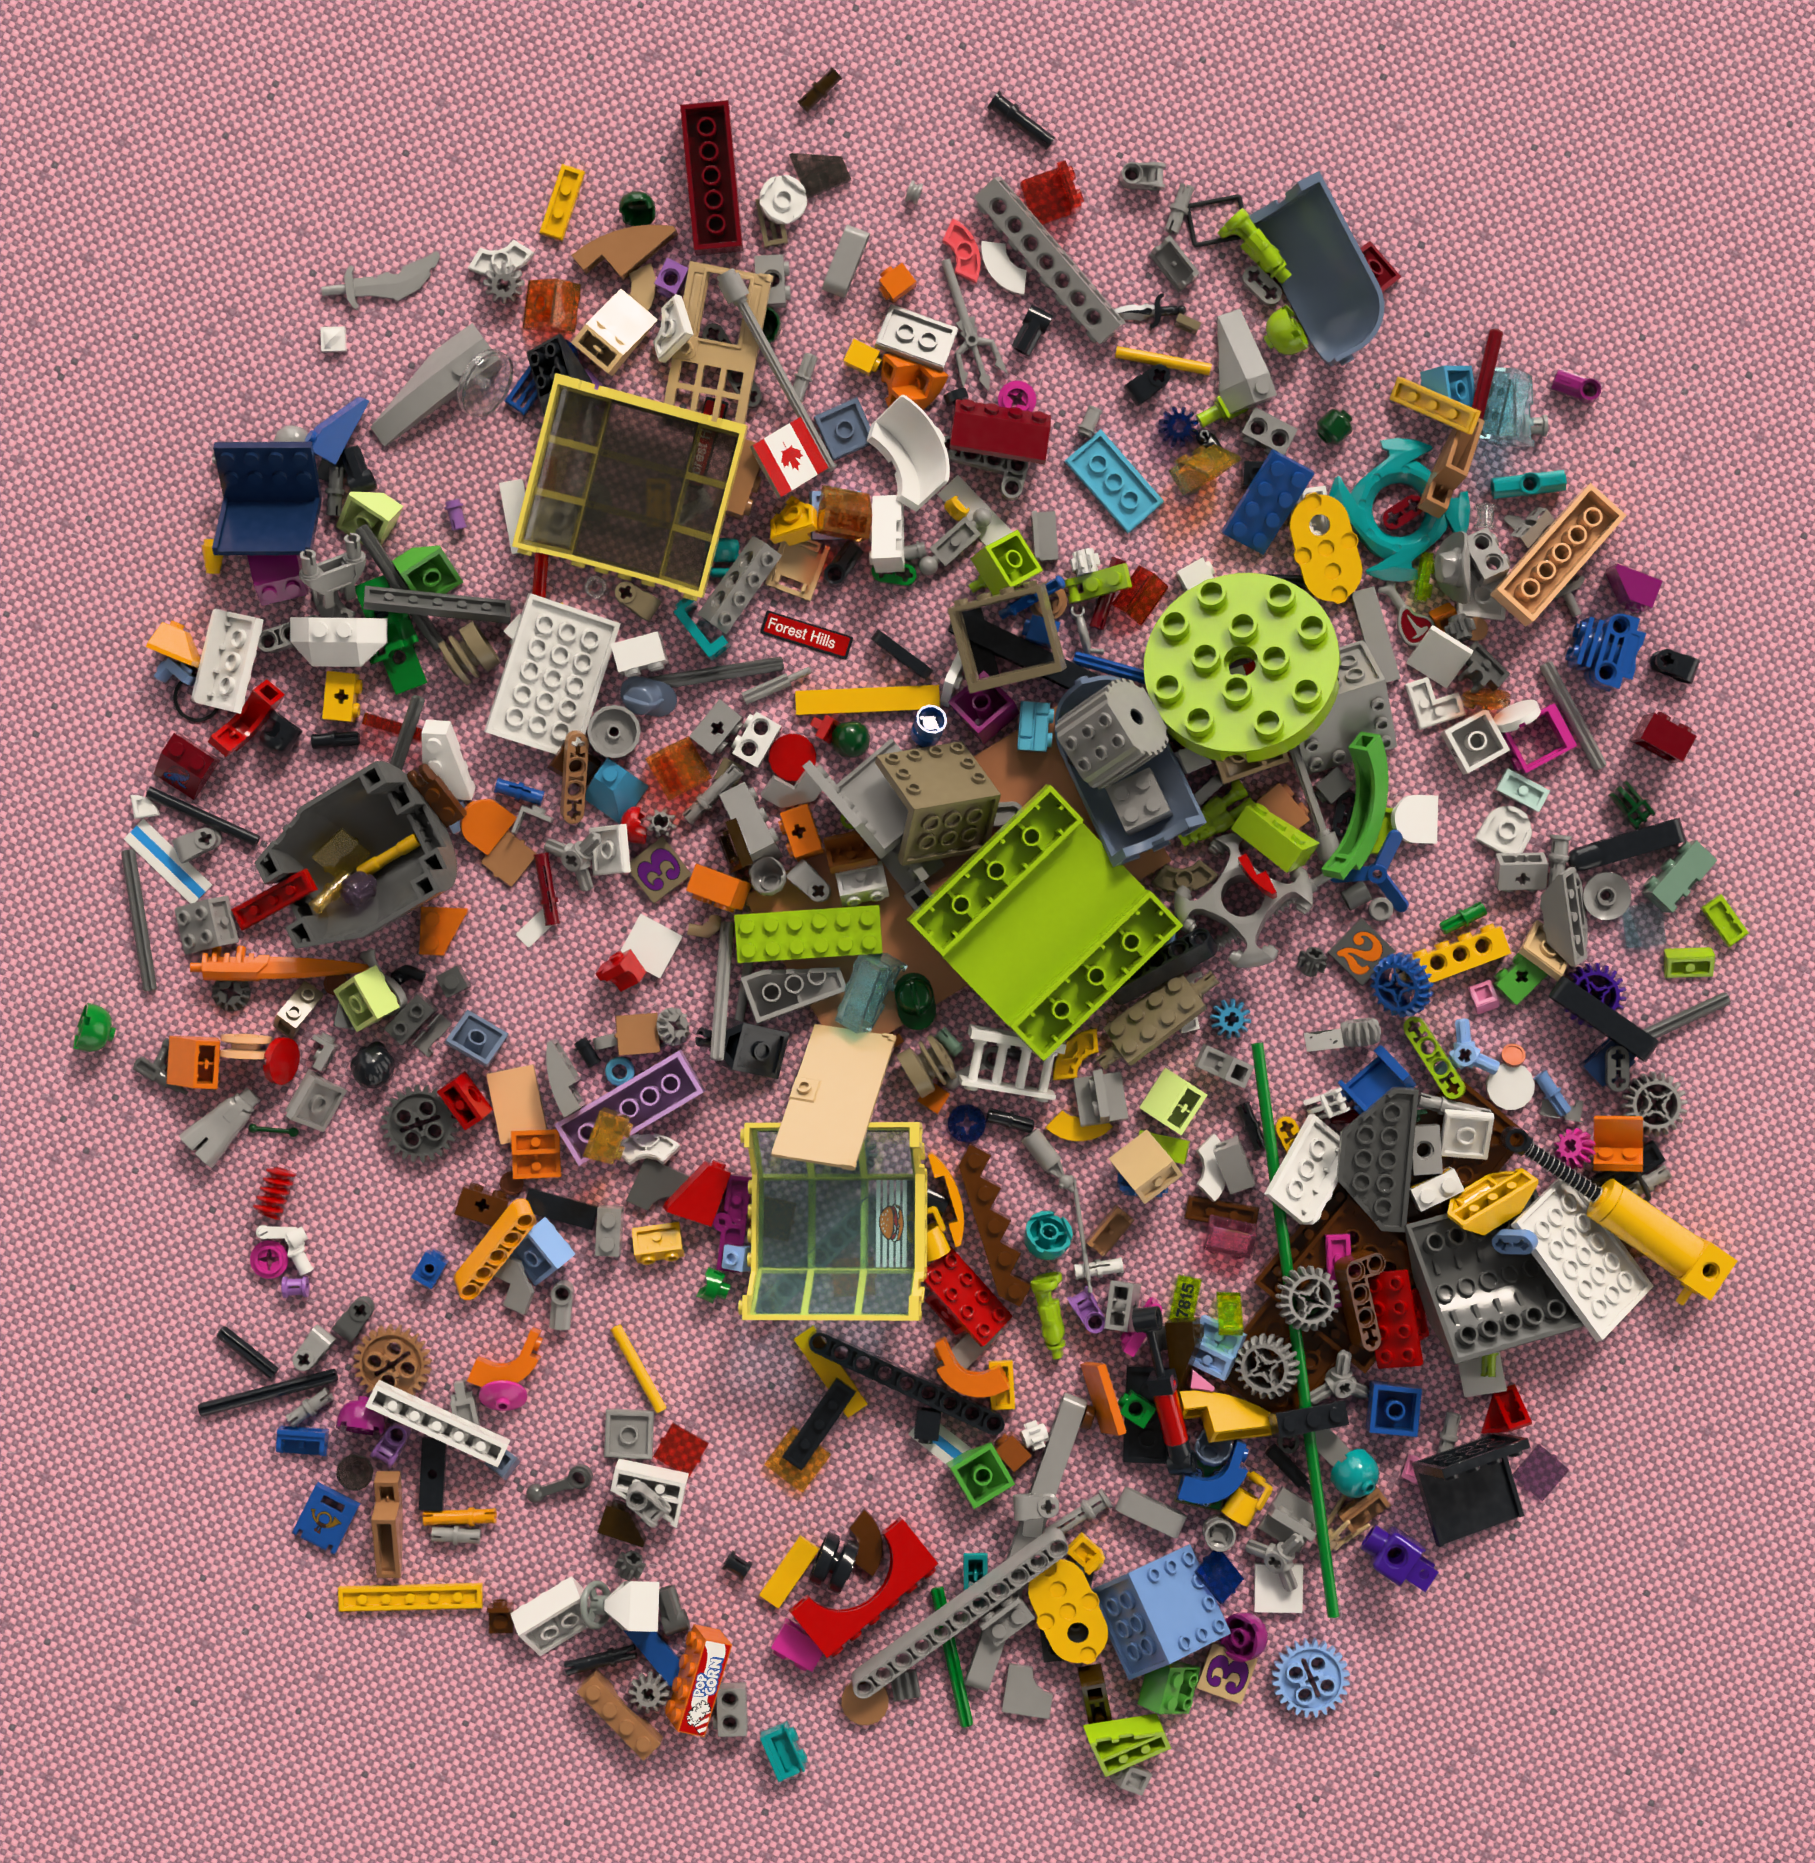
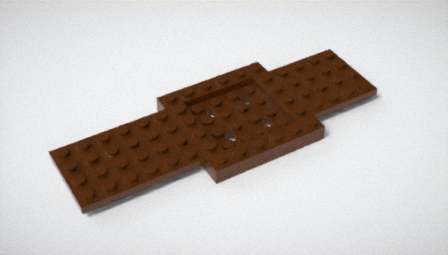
M1449 1078L1447 1081L1451 1088L1448 1092L1458 1094L1457 1089L1460 1085L1453 1084ZM1464 1082V1095L1458 1099H1450L1448 1097L1447 1099L1491 1109L1490 1113L1494 1114L1487 1160L1442 1156V1168L1445 1169L1449 1166L1454 1168L1465 1189L1484 1176L1500 1171L1514 1154L1513 1151L1506 1149L1501 1144V1132L1509 1126L1520 1127ZM1440 1089L1435 1096L1441 1097L1445 1095ZM1423 1109L1416 1118V1125L1435 1123L1440 1125L1441 1138L1444 1114L1439 1115L1435 1111ZM1518 1133L1510 1137L1511 1145H1516L1519 1142L1520 1137ZM1421 1143L1417 1147V1154L1419 1156L1425 1155L1428 1152V1146L1426 1143ZM1411 1174L1410 1185H1412V1184H1414V1183H1416V1182H1418V1181H1420V1180H1422V1179H1424V1178H1427V1177H1429V1176H1431V1175H1433V1174H1428V1175H1412V1174ZM1339 1182L1332 1192L1331 1199L1323 1208L1320 1219L1313 1225L1298 1223L1289 1234L1293 1270L1296 1272L1299 1266H1303L1306 1269L1308 1265L1313 1266L1314 1269L1323 1268L1326 1270L1325 1235L1347 1234L1350 1231H1354L1358 1234V1240L1355 1244L1351 1245V1254L1361 1250L1382 1254L1386 1262L1394 1263L1395 1270H1408L1411 1290L1417 1289L1411 1269L1406 1233L1381 1231ZM1409 1194L1407 1224L1446 1214L1449 1209L1450 1198L1421 1212L1416 1209ZM1277 1249L1252 1279L1255 1284L1270 1296L1242 1328L1241 1332L1247 1334L1245 1341L1251 1342V1337L1257 1336L1259 1338V1335L1265 1333L1267 1338L1269 1335L1275 1334L1276 1341L1280 1337L1284 1338V1346L1288 1343L1291 1344L1289 1324L1285 1323L1286 1317H1280L1279 1315L1283 1308L1276 1307V1304L1281 1302V1299L1276 1298L1275 1295L1282 1293V1290L1277 1285H1283L1279 1249ZM1310 1279L1301 1282L1296 1287V1290L1303 1289ZM1319 1285V1296L1323 1300V1291ZM1336 1307L1339 1311L1337 1313L1331 1312L1332 1321L1325 1319L1326 1327L1318 1325L1317 1331H1313L1311 1328L1308 1332L1302 1331L1310 1392L1324 1384L1326 1373L1336 1366L1337 1354L1340 1350L1350 1352L1352 1355L1351 1363L1365 1374L1376 1361L1375 1350L1361 1349L1351 1343L1343 1307ZM1264 1348L1272 1356H1278L1274 1351ZM1255 1352L1251 1357L1252 1369L1255 1368L1257 1364L1255 1359ZM1236 1362L1229 1376L1224 1381L1248 1402L1260 1406L1270 1413L1300 1409L1297 1384H1291L1292 1389L1289 1392L1284 1391V1395L1281 1397L1276 1394L1273 1399H1269L1268 1395L1260 1399L1259 1391L1255 1395H1251L1252 1388L1244 1389L1243 1387L1246 1381H1238V1377L1242 1373L1235 1371V1368L1240 1366ZM1272 1363L1270 1365L1264 1364V1366L1261 1367L1260 1370L1263 1368H1271V1366H1273L1275 1363ZM1283 1363L1278 1367L1280 1381L1284 1375ZM1256 1376L1262 1382L1267 1383L1262 1376Z

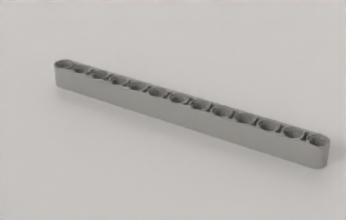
M1064 1392L1049 1434V1440L1046 1442L1029 1493H1050L1056 1496L1087 1406L1086 1399ZM1046 1500L1045 1507L1047 1511H1051L1053 1504H1051L1050 1500ZM1048 1518L1043 1520L1042 1534ZM1019 1521L1006 1560L1036 1539L1035 1537L1022 1535L1024 1521ZM1015 1570L1013 1573H1018L1021 1570ZM1024 1586L1014 1592L1012 1597L1017 1593L1021 1597ZM996 1605L994 1608H992V1610L994 1611L1001 1605ZM984 1630L981 1631L966 1674L965 1685L988 1692L1005 1641L996 1647Z

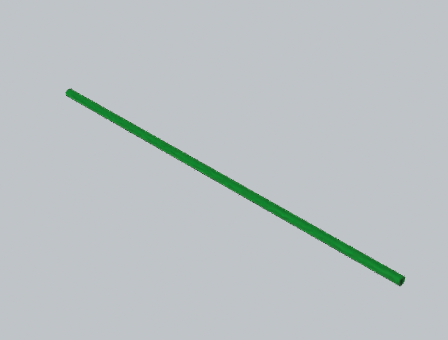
M1263 1042L1251 1044L1269 1182H1271L1280 1165ZM1272 1201L1282 1277L1287 1276L1291 1278L1289 1271L1293 1270L1286 1212ZM1292 1296L1293 1308H1294L1295 1312H1297V1310H1296L1297 1301H1296V1299ZM1292 1323L1289 1325L1292 1352H1297L1293 1360L1300 1361V1364L1294 1368L1300 1370V1374L1295 1377L1297 1379V1392L1301 1409L1311 1407L1312 1405L1301 1328L1298 1330L1294 1329ZM1315 1432L1304 1433L1303 1437L1327 1617L1337 1618L1340 1615Z

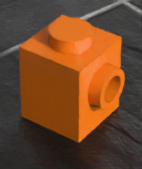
M900 263L894 269L890 266L880 274L879 285L881 287L878 290L885 300L890 298L895 303L915 288L917 282L905 265Z

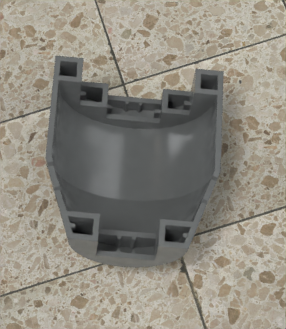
M384 761L373 762L301 806L296 811L297 815L282 828L283 832L276 841H272L254 862L264 884H277L307 868L318 888L317 891L290 905L297 921L285 928L295 949L370 936L449 890L454 885L457 877L456 855L447 828L418 789L411 785L407 774L396 766ZM416 834L421 846L406 855L398 857L365 879L359 876L356 870L357 866L387 851L409 835Z

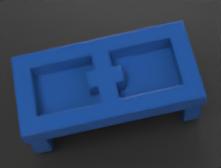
M280 1426L277 1429L276 1452L327 1456L329 1429Z

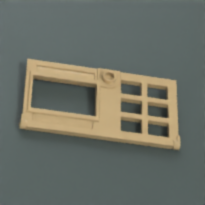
M690 261L683 302L694 335L672 356L664 403L675 405L678 388L693 391L690 410L697 412L700 393L714 395L716 398L711 421L717 422V418L720 416L722 399L738 400L734 422L745 424L759 346L744 318H742L737 345L699 338L710 273L721 275L730 270V268ZM735 270L736 273L739 272L742 279L749 280V293L746 296L748 299L746 301L763 331L773 276L770 274H755ZM683 361L698 364L694 385L679 382ZM706 365L721 368L717 390L702 387ZM728 370L744 373L740 394L724 391Z

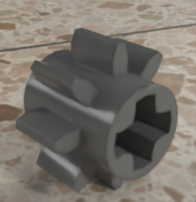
M1462 613L1448 619V626L1444 627L1446 634L1459 642L1467 641L1473 637L1472 631L1476 630L1473 618H1466V615Z
M1309 947L1306 952L1301 950L1297 958V967H1300V971L1309 977L1316 976L1318 972L1324 973L1327 966V957L1324 956L1321 949L1316 947Z
M632 1550L626 1554L621 1552L614 1565L615 1568H618V1576L627 1581L634 1577L639 1579L646 1566L645 1563H642V1555Z

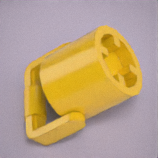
M935 1206L927 1208V1215L933 1213L937 1221L927 1225V1262L936 1260L951 1250L943 1232L946 1231L945 1224ZM914 1211L907 1215V1222L914 1221ZM907 1223V1238L910 1243H913V1233Z
M1248 1471L1246 1476L1258 1486L1265 1488L1260 1499L1239 1487L1229 1496L1221 1510L1223 1514L1246 1527L1251 1523L1257 1510H1262L1273 1491L1272 1486L1266 1482V1479L1255 1471Z

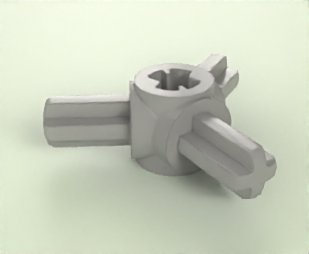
M591 832L583 841H577L575 844L568 843L567 845L553 839H548L544 845L545 851L560 857L564 867L570 870V872H575L580 890L588 891L593 888L588 867L591 866L592 851L602 842L601 835Z
M1340 1350L1337 1354L1336 1366L1326 1373L1324 1379L1326 1383L1310 1392L1312 1405L1321 1402L1332 1394L1335 1398H1346L1352 1395L1359 1399H1366L1369 1396V1388L1356 1382L1355 1377L1352 1376V1371L1350 1370L1352 1355L1350 1352Z
M1294 1533L1285 1542L1271 1543L1269 1546L1252 1539L1248 1540L1245 1547L1247 1553L1263 1558L1266 1567L1270 1571L1279 1574L1283 1587L1287 1592L1298 1587L1291 1568L1294 1566L1292 1560L1295 1558V1552L1304 1544L1301 1534Z

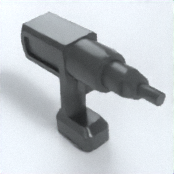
M165 1038L154 1063L144 1056L135 1061L133 1070L149 1080L158 1083L166 1089L170 1088L175 1092L188 1094V1091L183 1089V1086L166 1083L167 1072L165 1070L167 1065L164 1062L168 1056L169 1038Z

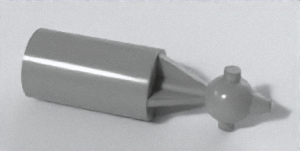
M1036 1128L1025 1136L1021 1142L1044 1171L1059 1178L1058 1187L1060 1189H1067L1070 1192L1075 1191L1073 1187L1074 1177L1064 1174L1060 1161L1061 1157L1042 1132Z

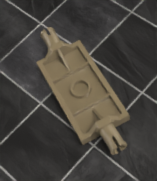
M1211 971L1194 984L1190 983L1182 973L1156 987L1103 1028L1112 1040L1113 1046L1097 1056L1096 1060L1099 1061L1104 1070L1121 1057L1132 1066L1205 1011L1207 1006L1202 1001V998H1204L1202 995L1220 982Z

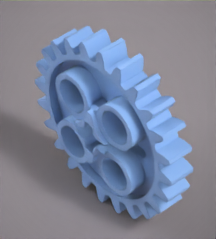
M1304 1638L1303 1645L1301 1646L1297 1641H1294L1295 1648L1291 1649L1289 1646H1286L1288 1652L1286 1655L1279 1652L1282 1661H1274L1275 1666L1279 1668L1278 1670L1271 1671L1273 1676L1278 1677L1271 1681L1274 1686H1279L1274 1692L1276 1695H1281L1279 1698L1281 1704L1288 1701L1286 1704L1288 1711L1295 1707L1294 1712L1296 1715L1301 1710H1303L1306 1718L1310 1711L1313 1712L1315 1718L1318 1717L1319 1710H1322L1327 1715L1326 1708L1330 1707L1335 1710L1334 1702H1343L1339 1695H1347V1691L1343 1688V1686L1350 1685L1349 1680L1344 1678L1350 1675L1348 1670L1343 1669L1347 1666L1346 1661H1340L1343 1657L1340 1652L1334 1654L1336 1649L1333 1645L1327 1649L1326 1641H1323L1320 1646L1316 1638L1313 1639L1312 1644H1309L1307 1639ZM1320 1657L1323 1659V1663L1320 1666L1313 1667L1311 1665L1314 1658ZM1302 1658L1306 1659L1309 1670L1313 1675L1320 1693L1319 1697L1315 1696L1301 1662ZM1300 1667L1301 1672L1297 1676L1289 1675L1291 1668ZM1327 1679L1332 1681V1685L1329 1688L1323 1689L1320 1687L1322 1681ZM1309 1689L1310 1694L1306 1698H1300L1298 1696L1300 1690Z

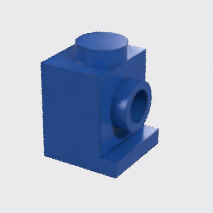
M435 1249L432 1251L427 1250L411 1278L432 1289L437 1284L449 1261L444 1259L446 1256ZM427 1264H432L434 1266L433 1272H428L426 1270Z

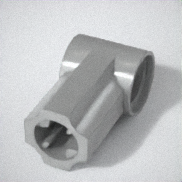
M567 1280L558 1281L551 1291L549 1328L554 1330H570L572 1303L575 1290L573 1284ZM561 1287L566 1288L569 1296L561 1298L557 1294V1289Z

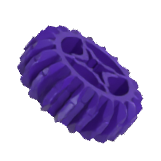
M1585 963L1584 970L1580 966L1576 967L1578 975L1573 972L1568 973L1572 982L1576 985L1582 982V988L1588 993L1591 990L1599 991L1596 997L1603 1003L1605 995L1611 990V1000L1608 1006L1613 1010L1624 1009L1622 1005H1619V1000L1626 1001V997L1620 996V992H1625L1626 988L1618 987L1623 982V979L1617 978L1614 980L1617 972L1613 970L1608 974L1609 966L1604 965L1600 971V963H1594L1593 969L1590 963ZM1588 976H1600L1607 984L1596 987L1588 979ZM1571 1013L1569 1018L1574 1020L1577 1016ZM1578 1018V1024L1583 1025L1585 1022Z

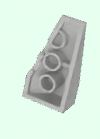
M840 967L768 969L740 978L756 1025L848 990Z

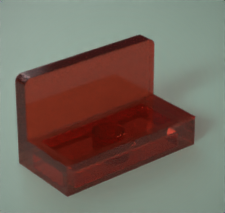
M1139 565L1130 577L1132 587L1121 590L1112 602V605L1131 617L1137 624L1142 625L1167 591L1168 585L1155 573Z

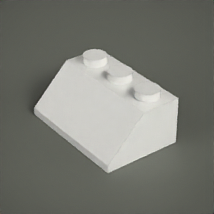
M571 1576L510 1613L518 1636L539 1656L588 1628L580 1614V1599L584 1590L583 1587ZM588 1597V1601H587V1612H588V1614H589V1611H590V1609H591V1608H590L591 1600L589 1599V1597ZM596 1615L594 1622H598L601 1619L600 1615Z

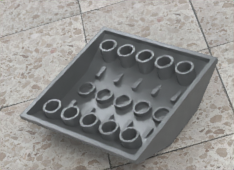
M1536 1189L1520 1214L1486 1235L1464 1230L1448 1218L1447 1213L1404 1226L1413 1279L1429 1324L1454 1365L1585 1327L1532 1253L1527 1255L1501 1254L1492 1245L1493 1237L1502 1229H1513L1511 1224L1539 1197Z

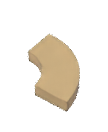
M651 263L629 273L632 282L629 296L648 312L651 309L656 294V286L654 284L656 278Z

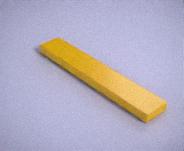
M939 685L795 691L796 715L920 710L923 706L935 705L940 708Z
M483 1583L339 1586L338 1608L339 1612L483 1608Z

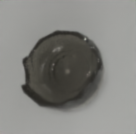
M348 1455L338 1463L336 1470L337 1480L347 1490H361L372 1480V1465L363 1455Z

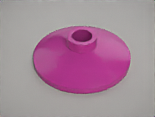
M493 1381L480 1389L479 1400L490 1409L510 1411L525 1404L527 1401V1391L523 1386L515 1382Z

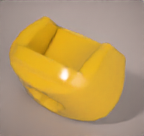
M954 496L945 502L944 508L952 518L959 522L965 516L967 517L970 508L966 509L957 500L958 496Z

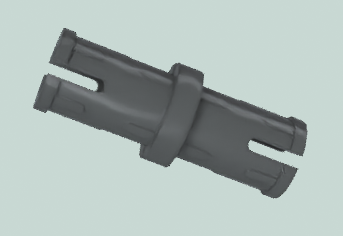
M328 467V488H325V493L328 494L326 515L340 516L342 495H345V490L343 489L344 468Z

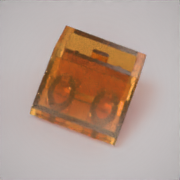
M822 485L817 517L818 530L815 533L859 542L869 539L872 521L870 494Z
M689 736L645 758L670 802L712 779Z

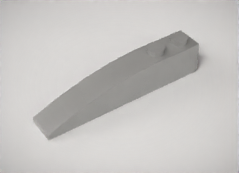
M471 323L432 352L370 428L384 447H386L499 365L501 361L475 325Z

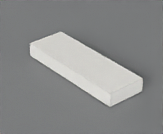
M518 479L499 483L512 555L521 554L517 552L518 548L513 547L512 544L526 492L524 480ZM529 516L524 539L535 542L534 539L527 538L531 520Z

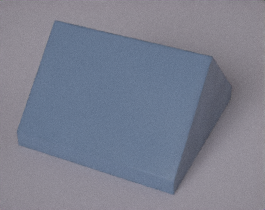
M467 1009L444 1043L484 1067L491 1066L509 1033Z

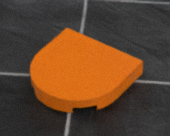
M481 799L472 801L465 806L464 809L467 815L460 820V829L468 842L486 855H489L517 817L496 801Z

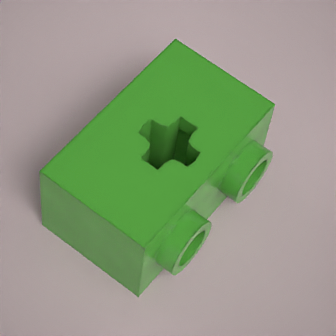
M1520 953L1513 957L1511 960L1513 964L1508 969L1504 967L1494 976L1496 981L1492 983L1512 1005L1519 1004L1548 975ZM1516 972H1524L1522 974L1523 981L1516 980L1518 977Z

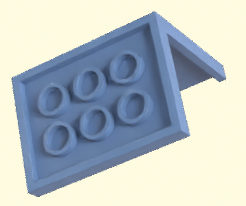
M1190 1544L1091 1589L1100 1600L1099 1607L1107 1623L1109 1638L1128 1680L1169 1665L1231 1634Z

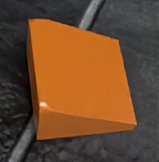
M1448 602L1429 611L1428 614L1435 627L1445 632L1444 627L1448 626V619L1457 615L1454 606Z
M934 1083L935 1091L923 1098L920 1096L917 1101L938 1114L950 1093Z

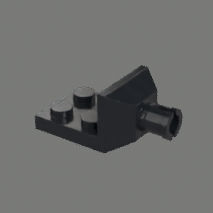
M727 1017L724 1059L722 1061H715V1063L732 1070L778 1079L790 1033ZM700 1027L697 1034L703 1035L706 1038L696 1037V1045L708 1047L710 1051L712 1030Z

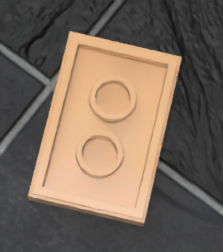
M534 1064L486 1074L500 1144L511 1143V1131L548 1130Z

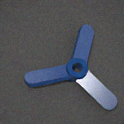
M1392 830L1388 833L1374 863L1370 866H1362L1360 870L1352 869L1344 880L1336 878L1330 880L1334 883L1359 881L1376 883L1386 898L1392 903L1395 910L1405 912L1409 907V903L1387 874L1390 863L1403 839L1399 830ZM1380 870L1382 874L1377 876L1373 871Z

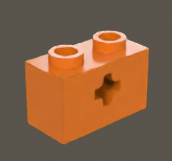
M808 804L780 813L782 820L778 821L782 834H787L789 843H786V847L790 857L794 856L799 862L802 858L806 860L825 853ZM799 829H802V830H803V833H802L803 838H800V839H799L798 836H797V835H798V830H799Z

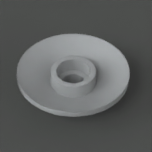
M1603 872L1593 876L1586 883L1583 890L1585 908L1592 916L1601 920H1613L1620 917L1626 912L1631 902L1629 884L1623 877L1612 872ZM1604 891L1609 892V897L1606 900L1601 898V894Z

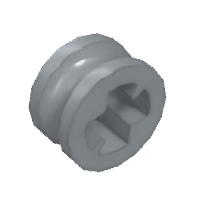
M912 180L905 201L912 200L913 204L917 205L923 184L917 185Z

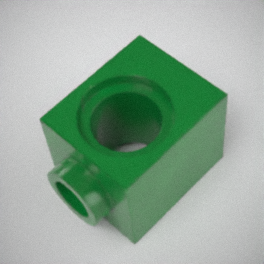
M1130 1390L1128 1394L1124 1392L1118 1401L1121 1415L1143 1429L1156 1411V1406L1133 1390ZM1131 1403H1140L1142 1405L1141 1410L1138 1413H1131L1129 1411Z

